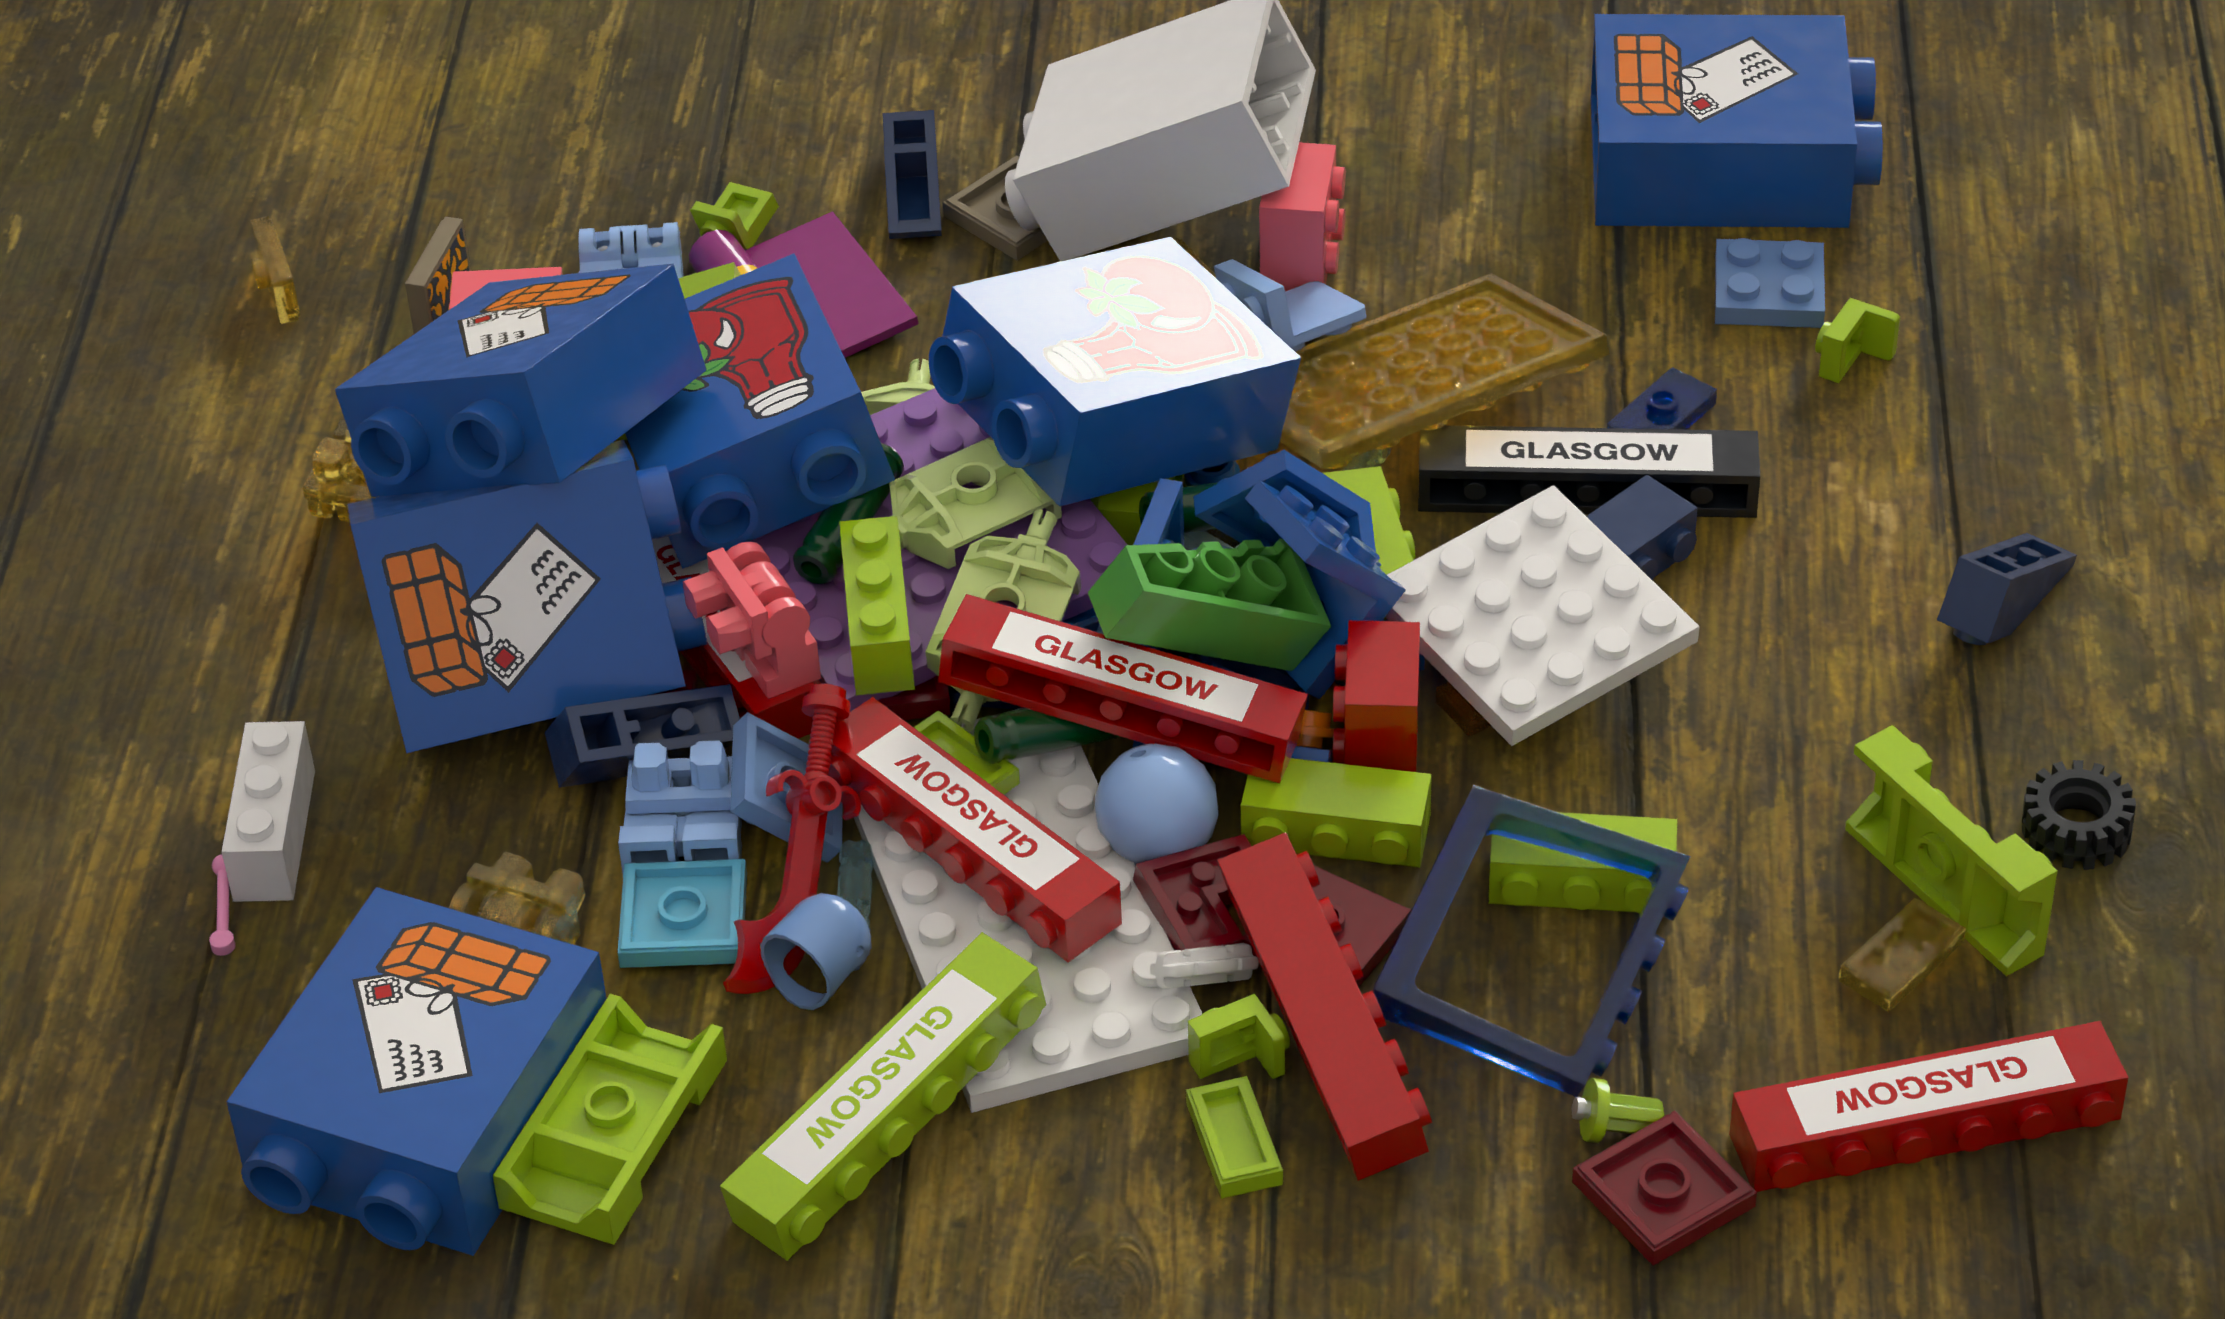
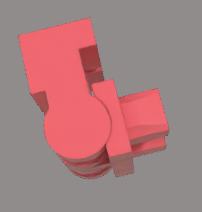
M742 542L727 551L722 547L707 553L709 572L683 581L686 606L695 619L720 609L722 610V612L706 617L707 633L719 655L735 650L742 661L745 660L746 668L768 699L821 679L817 641L808 630L810 627V615L803 604L796 599L795 593L776 566L771 563L764 549L755 542Z

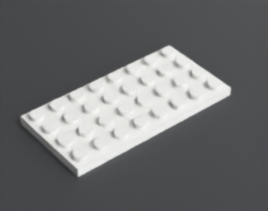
M1000 714L992 715V717L996 718ZM976 719V721H975V723H974V729H975V726H976L977 722H978L980 719ZM973 729V731L969 732V733L972 734L973 736H974V729ZM1081 746L1014 760L1006 759L1019 768L1020 784L1007 792L1005 796L1120 881L1122 924L1070 962H1066L1048 947L1042 948L1038 946L1025 929L1008 916H1001L995 913L983 897L966 884H959L953 881L940 864L924 852L913 850L901 834L884 821H876L871 818L862 805L859 815L854 817L922 990L981 932L1038 967L1047 1005L1042 1009L1037 1021L1028 1029L1021 1030L1000 1051L995 1062L987 1070L978 1072L962 1088L971 1113L1189 1055L1188 1020L1202 1015V1011L1190 986L1163 989L1157 985L1156 976L1150 973V965L1156 963L1157 955L1160 952L1174 950L1166 932L1151 912L1133 881L1136 867L1134 862L1125 859L1112 850L1110 843L1098 829L1095 811V795L1098 783Z

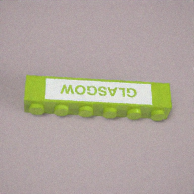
M981 932L720 1185L732 1222L786 1261L803 1245L813 1242L822 1232L826 1222L844 1204L860 1196L866 1189L870 1179L892 1157L901 1155L909 1147L914 1135L936 1114L946 1111L955 1100L957 1093L978 1072L987 1070L995 1062L1000 1051L1021 1030L1028 1029L1037 1021L1042 1009L1047 1005L1038 967Z

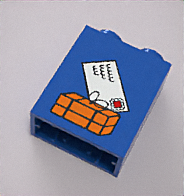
M1594 14L1590 100L1595 226L1849 228L1853 185L1880 184L1883 140L1881 122L1855 121L1873 119L1876 92L1875 60L1873 57H1849L1845 15Z
M673 263L489 282L338 386L335 392L351 436V449L354 459L363 471L371 497L527 483L528 485L561 483L704 373L706 366Z
M624 440L611 443L561 483L528 485L527 483L390 495L347 504L350 525L406 753L558 717L565 707L641 697L685 687L678 652L707 645L702 617L695 619L685 602L683 581L691 577L662 583L654 551L653 539L681 533L679 514L666 465L636 471L633 457Z
M376 887L226 1101L242 1162L241 1175L245 1185L260 1201L284 1213L300 1214L307 1211L310 1205L358 1219L374 1237L398 1249L415 1250L423 1246L425 1241L474 1256L502 1212V1209H499L493 1174L607 999L599 952Z

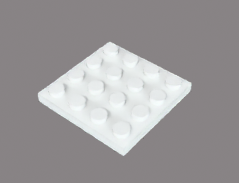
M1554 485L1387 574L1389 578L1400 583L1406 591L1385 617L1389 621L1420 622V653L1511 746L1698 642L1700 626Z

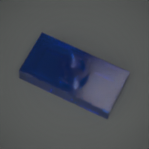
M1672 367L1608 422L1607 428L1687 430L1716 404L1717 389Z

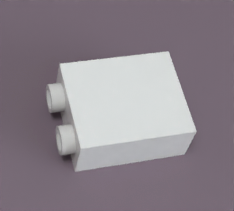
M1230 0L1049 64L1035 109L1027 113L1023 120L1025 141L1016 169L1008 171L1005 177L1007 201L1018 224L1027 231L1041 228L1060 262L1289 187L1316 70L1279 0Z

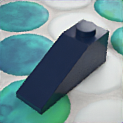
M2025 533L1959 556L1937 621L1955 628L1953 634L1957 638L1975 645H1986L2011 635L2073 567L2077 555Z
M728 684L565 707L545 731V736L558 786L561 788L615 780L627 776L629 760H633L635 746L638 743H660L667 748L668 759L690 758V747L698 741L719 740L724 748L733 746V725L740 717L731 685Z

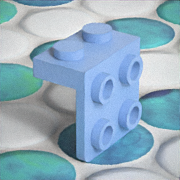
M1233 259L1214 266L1216 279L1295 352L1305 346V342L1322 335H1338L1351 329L1353 323L1361 321L1367 316L1364 304L1319 281L1309 282L1285 291L1283 285Z

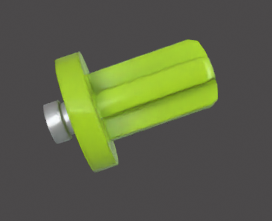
M1599 1078L1589 1079L1582 1097H1575L1572 1104V1118L1580 1120L1582 1139L1593 1143L1602 1141L1606 1131L1634 1134L1664 1117L1663 1103L1659 1099L1610 1093L1608 1082L1605 1079Z

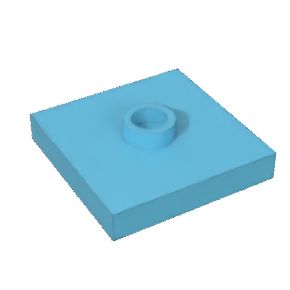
M745 859L624 863L618 941L620 968L735 964L738 952V937L733 921L745 920L747 885Z

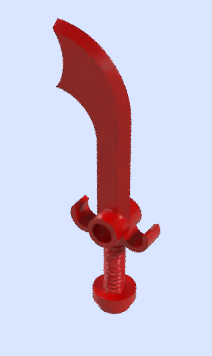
M814 684L810 687V694H806L803 697L801 710L804 714L813 718L805 775L797 770H787L771 777L767 782V797L784 791V782L791 788L786 795V807L792 815L782 890L775 907L762 919L755 921L739 919L733 921L738 937V952L734 968L723 982L726 992L752 994L775 987L762 960L760 944L764 937L797 904L806 898L817 895L828 812L836 809L840 802H842L844 808L841 817L845 821L857 817L861 811V800L857 792L849 786H839L835 779L828 776L835 723L838 720L847 719L851 707L850 701L846 699V690L840 686ZM797 945L790 950L783 961L784 969L789 976L798 967L805 955V951Z

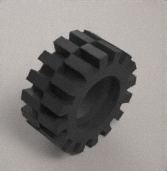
M2073 760L2072 769L2066 770L2063 761L2052 764L2051 774L2045 768L2041 769L2036 773V780L2030 779L2026 787L2022 814V833L2024 839L2029 838V846L2035 851L2044 848L2043 854L2051 863H2053L2057 856L2063 858L2062 867L2073 869L2074 861H2082L2084 870L2094 869L2095 859H2099L2104 867L2112 864L2114 854L2121 858L2126 852L2127 844L2130 845L2136 808L2135 798H2132V788L2129 783L2121 785L2122 776L2116 771L2111 772L2107 777L2104 776L2105 766L2095 762L2091 771L2083 769L2084 760ZM2072 808L2082 809L2095 814L2100 819L2091 822H2074L2061 817L2056 812Z

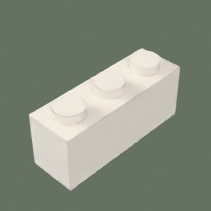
M305 721L245 723L222 847V856L233 902L294 900L315 774Z

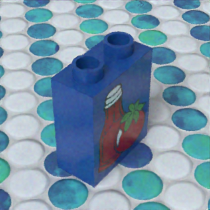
M1167 237L952 286L943 335L937 338L930 348L929 370L932 382L939 395L950 404H958L994 440L1002 459L1013 468H1022L1060 507L1159 481L1160 478L1167 479L1277 450L1301 357L1172 237Z
M795 253L685 298L706 371L625 433L639 470L666 465L681 525V533L668 537L682 569L706 560L707 553L722 547L727 551L739 543L754 540L823 511L834 504H839L895 480L862 393Z

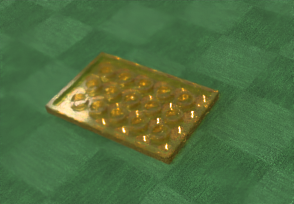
M1490 273L1352 327L1342 334L1332 335L1306 345L1296 351L1301 360L1280 442L1322 469L1340 468L1348 465L1353 457L1373 449L1393 447L1400 442V438L1420 430L1440 428L1447 424L1448 419L1465 412L1490 408L1497 399L1512 393L1535 390L1542 385L1543 381L1562 373H1575L1586 369L1589 366V362L1609 355L1607 334Z

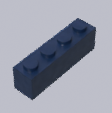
M1645 475L1586 516L1651 580L1675 562L1685 560L1694 550L1697 541L1696 521L1698 507L1649 475Z

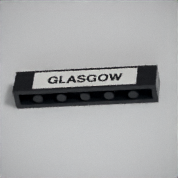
M1420 425L1418 512L1503 513L1554 485L1584 515H1589L1645 475H1649L1698 507L1697 517L1757 518L1760 487L1758 431Z

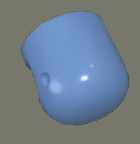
M820 893L802 900L764 937L760 944L761 957L774 985L784 998L800 1009L814 1010L823 1006L835 994L851 972L859 970L871 949L870 929L858 909L847 900L837 895ZM799 946L819 966L826 979L827 993L812 992L799 985L786 973L783 961L793 947Z

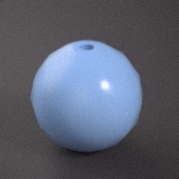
M1144 744L1129 749L1121 754L1101 776L1095 795L1098 829L1110 843L1112 850L1125 859L1133 861L1135 865L1206 845L1212 837L1218 819L1215 782L1204 764L1179 747Z

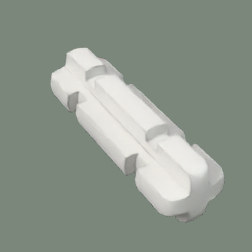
M1245 943L1185 949L1182 951L1174 950L1160 952L1157 955L1156 963L1150 965V973L1156 976L1159 987L1170 989L1248 980L1252 976V970L1258 968L1259 961L1257 957L1253 956L1251 946Z

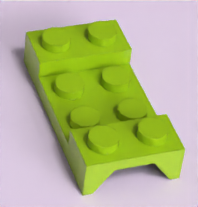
M1893 725L1855 744L1854 754L1876 773L1874 791L1846 821L1845 830L2006 977L2044 956L2058 871L2052 866L2049 859L2041 852L2035 851L2016 833L1996 844L1984 828L1973 824L1950 803L1942 791L1930 785L1933 760L1928 757L1926 751L1919 744L1911 742Z
M609 994L493 1174L499 1209L614 1245L643 1199L641 1187L643 1176L689 1102L697 1105L702 1103L727 1062L723 1027L711 1024L693 1040L647 1027L622 997Z

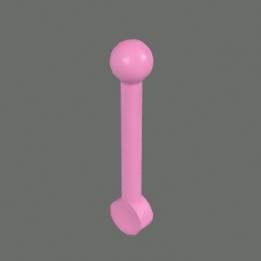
M220 854L212 862V870L217 875V930L212 933L209 941L212 952L216 955L224 956L230 954L236 945L233 934L229 931V881L223 856Z

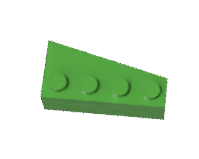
M1279 539L1274 546L1264 547L1260 540H1243L1237 548L1223 549L1219 541L1202 542L1196 550H1186L1180 543L1126 545L1088 591L1105 638L1293 671L1331 627L1304 561L1283 539Z

